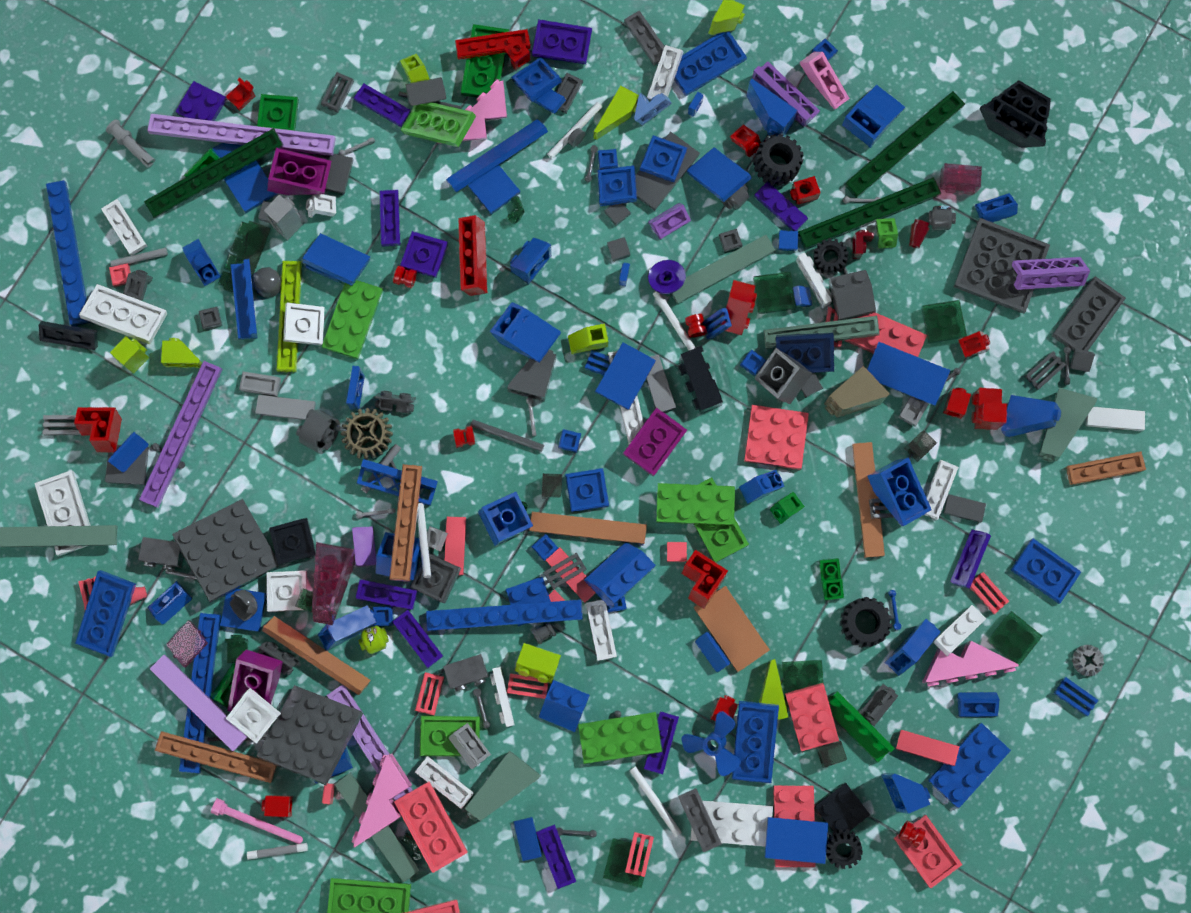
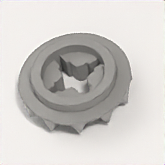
M1092 645L1080 646L1073 654V666L1077 672L1084 676H1094L1102 671V667L1105 664L1104 655L1100 652L1099 648ZM1093 655L1092 662L1094 665H1085L1086 659L1084 656L1090 657Z

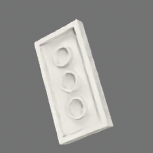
M97 284L79 315L84 320L151 344L167 316V311Z
M71 470L34 483L47 526H91L74 471ZM54 546L56 555L61 556L87 546Z
M702 801L721 843L765 846L767 818L772 817L773 806ZM691 826V839H690V840H691V841H698V840H697V837H696V835H695V833H694V831H693V829H692V826Z

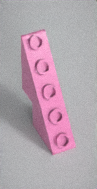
M497 79L490 86L491 90L487 94L483 92L476 99L478 102L473 107L469 105L465 109L473 112L476 118L463 141L487 139L485 120L507 118L503 81Z
M969 641L966 643L960 657L953 653L946 656L940 649H937L922 682L927 683L929 687L939 685L940 680H946L947 683L957 682L958 677L965 676L966 680L978 678L977 674L979 673L991 676L997 674L996 670L1003 669L1004 673L1016 671L1015 667H1018L1019 664L973 641Z
M392 753L383 755L380 766L382 768L380 774H376L373 781L375 788L373 793H370L367 797V810L362 813L359 819V824H361L359 832L356 831L352 839L354 847L359 846L402 817L393 798L411 787L412 784Z

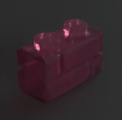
M944 163L940 174V190H945L946 193L963 191L966 195L977 193L981 188L982 167Z

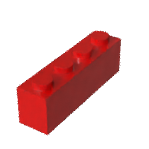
M476 215L458 218L461 291L469 296L486 294L485 222Z

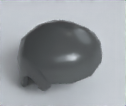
M265 267L254 273L252 284L258 295L269 298L274 297L280 292L281 278L276 270Z
M239 590L231 595L233 599L230 601V606L238 618L242 621H247L256 614L258 604L252 593L246 590Z

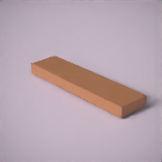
M1141 451L1066 466L1070 485L1146 470Z

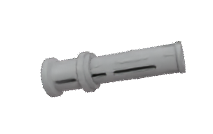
M113 120L109 123L106 132L112 134L117 139L118 144L128 148L146 168L154 164L155 159L132 138L131 132L125 130L120 125L119 120Z

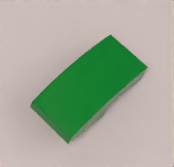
M839 558L819 560L824 600L844 598Z

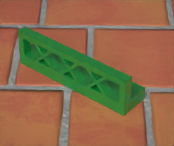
M838 691L828 698L833 719L877 763L887 753H891L895 749Z

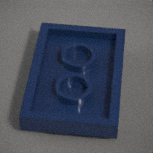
M833 333L776 335V348L798 361L811 373L834 372Z

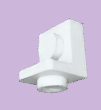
M324 194L312 195L306 202L308 217L312 218L315 214L334 217L336 214V197Z

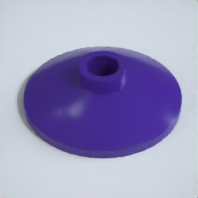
M662 260L656 263L648 274V281L652 289L662 294L678 291L686 279L683 266L673 260Z

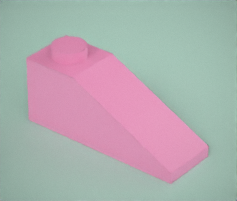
M813 52L799 62L809 80L833 109H837L850 99L823 52Z

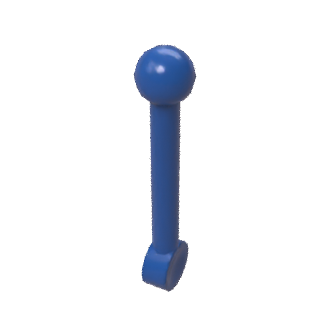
M890 590L889 596L892 600L895 620L893 628L900 630L902 625L898 621L895 601L896 591Z

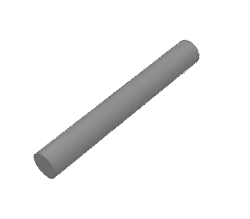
M165 247L112 260L110 263L112 267L127 263L132 264L168 255V251Z
M395 444L380 464L388 466L401 450V447ZM373 473L366 482L370 483L376 480ZM363 486L360 490L367 494L371 488Z

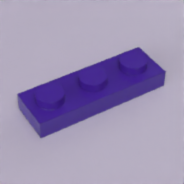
M363 83L354 97L356 102L401 128L411 112L410 109Z
M768 181L754 195L758 201L792 231H798L808 220L806 215L770 185Z
M398 190L380 191L382 247L401 246Z
M971 529L951 578V583L970 589L991 538L990 534Z
M360 579L356 599L414 610L418 591Z
M409 610L392 621L427 668H430L444 657Z
M659 712L658 725L662 752L648 754L644 769L659 774L664 773L679 719L678 716Z
M555 824L536 831L557 889L577 882Z

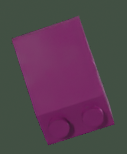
M276 148L268 178L267 191L283 195L324 194L332 161Z
M246 649L236 659L227 711L231 712L250 688L271 704L280 679L283 661Z

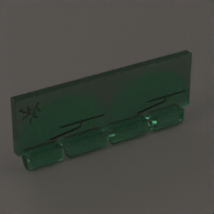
M249 221V223L241 222L237 235L242 236L243 239L235 237L230 250L237 255H228L224 269L230 271V273L222 271L218 282L219 285L224 286L225 291L233 293L231 264H242L245 259H249L251 279L253 278L269 236L270 227Z

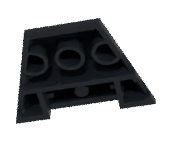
M1018 80L999 96H995L990 102L980 107L986 125L992 132L1020 148L1045 146L1051 98Z

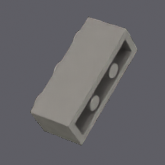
M279 194L264 209V213L273 228L288 241L303 224L298 210L294 207L295 204L288 197L284 199Z

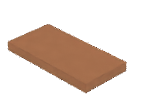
M726 586L714 594L705 609L698 605L693 607L737 673L770 651Z

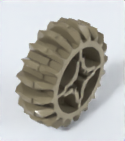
M369 408L365 409V413L358 409L359 415L356 416L352 412L353 419L351 420L347 417L346 421L349 424L342 425L347 430L341 432L342 436H346L342 439V442L347 443L345 448L346 450L351 449V455L357 452V458L360 459L364 454V458L368 460L369 454H371L374 459L376 458V452L380 455L383 454L380 450L381 448L388 450V446L385 443H392V440L387 438L393 436V432L388 431L392 428V425L387 424L389 419L387 417L383 418L384 414L382 412L377 415L376 409H373L371 414ZM363 420H373V422L370 421L367 425L359 424ZM378 424L382 427L380 439L375 435ZM354 428L359 432L356 444L352 440ZM361 429H362L363 431H366V430H367V432H368V430H369V432L371 433L372 437H370V436H369V437H367V436L365 437V435L363 434V432L361 431ZM368 442H373L374 444H376L369 448L361 447L362 445L364 446Z

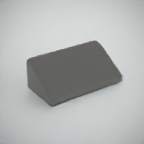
M442 77L405 84L408 102L411 106L447 99Z

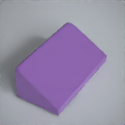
M678 203L648 222L657 237L662 239L690 222L691 219L684 205Z
M373 527L352 528L356 566L376 565Z

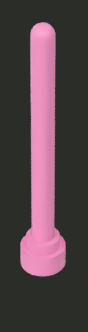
M219 798L215 800L212 806L211 813L214 815H228L297 844L303 841V838L297 834L227 807L228 804Z

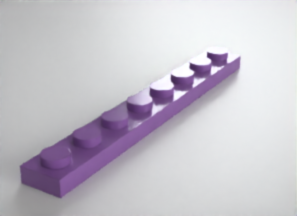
M203 361L141 494L140 501L159 508L223 370L221 367Z

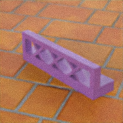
M768 61L762 67L758 66L753 71L752 78L797 110L795 119L803 127L820 113V110ZM767 68L773 73V78L765 72ZM778 83L785 84L786 91ZM791 95H796L799 98V103ZM803 107L810 108L813 113L810 115Z
M1081 257L1017 260L1012 262V267L1018 274L1014 283L1017 290L1084 286L1090 273L1089 268Z

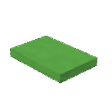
M421 716L420 756H461L449 740V737L468 723L480 739V717Z

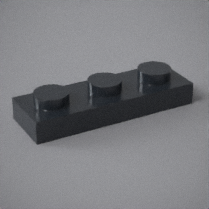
M41 321L38 324L40 341L96 350L98 347L97 330Z

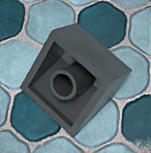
M866 270L829 278L831 300L839 320L876 313L872 284Z
M775 348L754 379L777 399L791 404L812 373L798 361L780 349Z

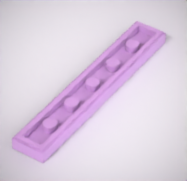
M163 655L150 668L232 751H235L248 738V736L226 719L227 715L166 655Z

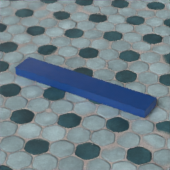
M538 119L448 177L446 181L455 192H458L548 132L547 128Z

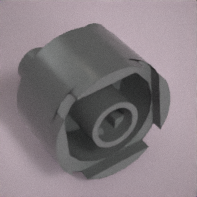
M310 409L306 415V421L303 425L299 426L296 435L299 436L301 444L319 454H323L322 450H328L337 438L338 432L336 427H340V421L319 409Z

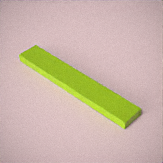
M282 261L277 372H297L298 343L286 342L283 339L285 304H300L301 261Z

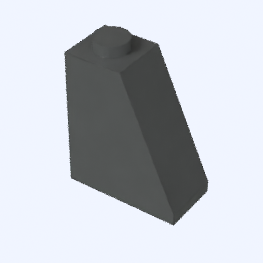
M548 350L540 363L529 359L508 384V392L545 401L556 362V354H553L552 350Z

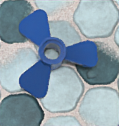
M723 711L717 714L715 730L706 739L691 734H684L681 738L686 752L693 753L703 749L707 755L715 756L718 773L721 776H727L741 764L737 756L724 748L727 743L725 736L734 729L735 721ZM711 740L716 741L718 743V747H714L711 744Z

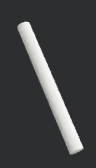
M596 102L547 155L553 159L568 143L569 135L577 128L582 129L602 108V105Z
M654 292L655 299L688 351L696 348L662 294Z
M419 503L417 519L423 577L430 578L431 569L424 503Z
M636 766L630 770L631 774L676 837L681 834V830Z

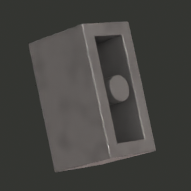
M147 537L142 538L138 560L144 562V566L156 567V564L163 565L164 569L175 570V567H182L184 556L176 542Z
M482 654L443 666L451 690L455 689L456 692L467 689V684L474 683L476 686L485 683V679L489 678Z

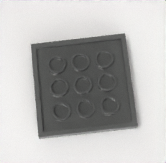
M979 218L953 287L1024 314L1034 289L1017 290L1014 283L1018 274L1012 267V262L1017 260L1045 259L1050 244Z
M243 499L172 534L209 602L279 567L275 554Z
M294 685L280 711L281 714L275 720L257 757L327 785L363 713L358 709Z

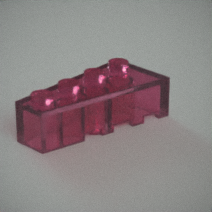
M316 542L312 600L314 622L328 625L334 624L355 565L354 549Z

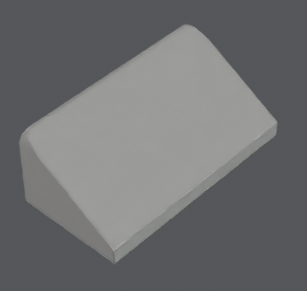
M468 723L449 737V740L471 769L491 755Z

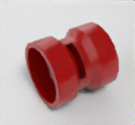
M397 266L393 283L397 285L404 284L407 288L412 289L416 281L417 271L413 269L406 270L403 266Z
M694 314L685 318L686 325L690 328L688 330L690 338L707 334V329L703 325V314Z
M472 426L462 430L459 428L453 429L456 448L463 447L465 444L476 445Z
M907 820L902 826L898 838L903 841L908 840L913 847L918 848L925 836L926 830L920 827L914 828L913 823Z

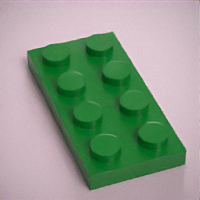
M473 24L471 37L509 32V29ZM506 53L467 58L461 95L478 98L483 92L487 94L491 90L490 86L497 79L501 81Z

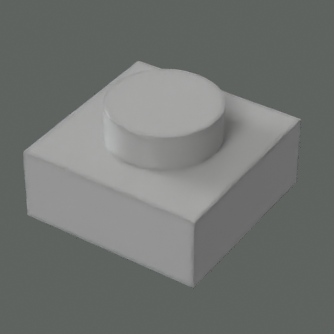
M429 526L427 531L428 546L441 551L448 533Z

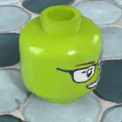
M376 625L361 632V639L358 641L362 651L366 650L369 654H374L386 649L389 639L385 629Z

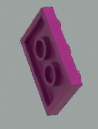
M656 407L623 452V455L654 477L687 429Z

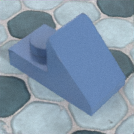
M640 93L634 119L636 122L644 125L672 103L663 93L654 96L651 102Z

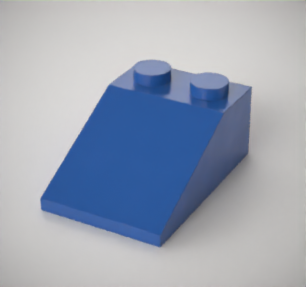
M751 79L746 96L762 126L770 137L774 134L776 137L779 134H783L784 137L794 123L797 110Z
M909 457L895 460L867 476L876 496L901 526L907 525L932 510Z

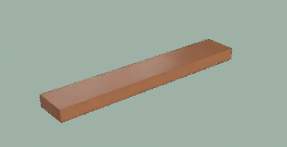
M872 442L852 444L864 558L884 557L881 519H871L869 505L870 499H878L867 477L875 472Z
M405 464L402 466L390 580L410 582L422 466Z
M532 512L531 522L533 527L530 528V532L645 544L647 525Z
M274 616L263 627V632L357 695H360L369 685L370 679Z
M163 731L160 732L155 751L269 783L272 782L277 766L256 757Z

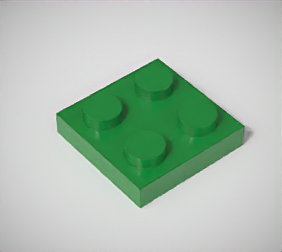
M261 94L257 126L295 131L299 103L298 97Z

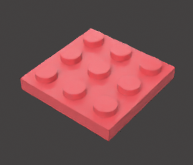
M752 405L744 462L801 470L809 413Z

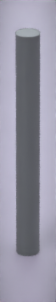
M474 419L471 422L473 428L540 452L544 449V444Z

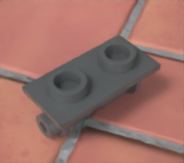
M381 391V393L375 396V398H379L375 403V407L379 408V410L393 411L394 404L396 405V412H414V405L411 403L415 401L416 397H411V394L400 393V395H394L391 391Z
M266 641L258 647L260 649L257 653L283 661L281 673L284 675H290L294 670L293 667L299 663L292 654L282 651L273 642Z
M882 684L860 711V714L870 724L875 726L897 699L898 695L891 687L888 688L885 684Z

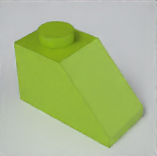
M723 0L712 20L708 34L713 35L735 30L738 23L742 24L745 13H743L745 5L734 0Z
M417 53L400 60L410 83L430 79L425 65Z
M169 338V340H162L161 363L165 367L201 368L202 362L180 339Z

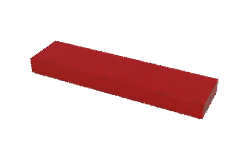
M528 29L455 40L458 60L506 53L505 47L518 38L527 49H531Z

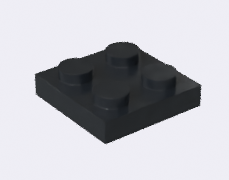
M308 518L269 528L279 566L317 556Z
M846 782L814 806L824 821L828 823L830 829L836 831V833H839V829H842L843 832L846 829L851 831L870 816V813Z

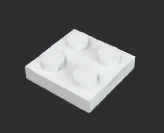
M286 303L283 341L322 345L325 307Z
M307 571L267 572L268 612L308 610Z
M250 688L226 719L257 744L281 713Z

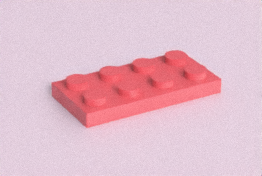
M872 313L855 318L877 316L879 336L844 340L873 354L878 342L918 357L927 335L883 315Z
M430 781L394 801L432 873L468 853Z
M773 785L774 818L815 821L814 786ZM775 859V867H815V863Z

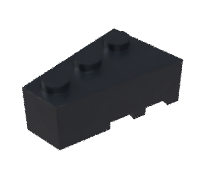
M702 346L680 354L679 365H677L679 374L681 376L684 375L686 379L684 384L687 392L693 395V406L695 410H699L700 414L720 407L723 403L715 379L712 378L709 371V363L705 362L702 355L704 351Z

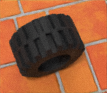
M774 134L770 138L766 137L760 143L753 161V165H755L754 171L758 172L757 176L759 179L762 177L763 182L766 183L768 181L772 186L774 184L782 186L783 183L787 185L795 179L804 160L803 152L800 151L801 146L796 145L797 141L795 139L792 141L790 136L783 137V134H779L776 137ZM776 155L782 157L785 160L786 165H778L771 160L770 156Z
M864 597L851 602L844 608V612L840 616L842 618L840 621V626H842L841 632L845 634V639L851 641L852 645H858L861 648L872 647L883 642L890 633L889 629L892 628V623H890L892 616L888 614L889 609L883 606L884 603L878 602L875 598ZM867 611L874 616L876 628L872 633L864 634L856 627L855 619L859 612Z

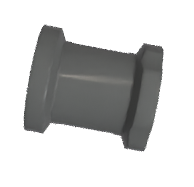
M546 622L545 625L536 630H531L539 645L547 638L556 636L549 622Z

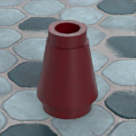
M915 219L914 223L911 224L910 247L920 248L930 229L928 222Z

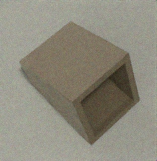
M862 366L836 389L824 404L828 413L841 417L880 405L890 393Z

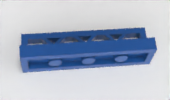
M245 259L242 264H231L238 340L258 338L250 261Z
M363 459L356 484L399 497L400 488L398 486L401 482L396 483L395 480L401 481L402 470ZM364 471L373 473L376 480L370 483L362 481ZM386 477L391 478L394 485L390 488H385L380 480ZM421 477L420 490L425 488L431 490L428 500L419 497V503L431 506L438 481Z

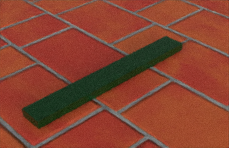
M952 91L850 178L844 186L858 198L961 110L965 103Z
M272 128L144 202L153 218H156L273 152L276 148L282 147L284 144L275 128Z
M932 177L798 231V236L806 250L818 245V243L821 244L824 239L825 241H828V238L834 239L876 222V219L886 218L941 195V191L935 178Z

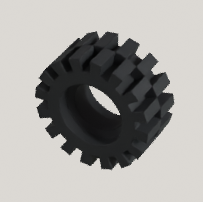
M828 238V241L824 239L822 244L818 243L817 248L814 250V264L818 270L821 269V273L827 272V275H830V273L835 275L837 271L841 272L846 267L848 251L846 245L843 246L842 241L838 243V239L831 241V238ZM827 251H834L837 253L838 259L833 263H829L824 260L823 256Z
M839 829V833L833 831V836L830 834L828 836L826 855L832 865L835 864L836 868H839V865H841L842 869H845L846 865H848L849 869L852 868V863L856 866L858 864L857 860L860 861L861 855H863L859 837L853 831L850 833L848 829L845 832ZM847 843L851 846V851L848 854L840 855L836 852L837 846Z

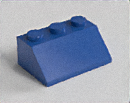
M625 542L584 581L611 609L644 579L656 565L643 551Z
M894 773L881 774L897 812L909 814L930 805L929 799H931V796L926 787L923 788L921 784Z

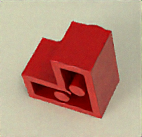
M733 280L726 306L732 326L725 331L742 335L743 330L748 329L751 319L747 318L748 313H753L757 293H754L755 285Z
M978 388L972 395V404L975 405V412H972L971 418L972 423H974V429L998 430L1007 420V404L1002 403V389Z
M77 407L74 425L82 436H90L89 441L96 452H116L122 418L116 408Z
M697 550L688 559L681 574L696 583L688 599L705 609L724 581L728 570Z

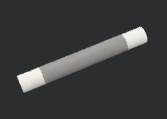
M301 843L247 852V859L308 851V844Z

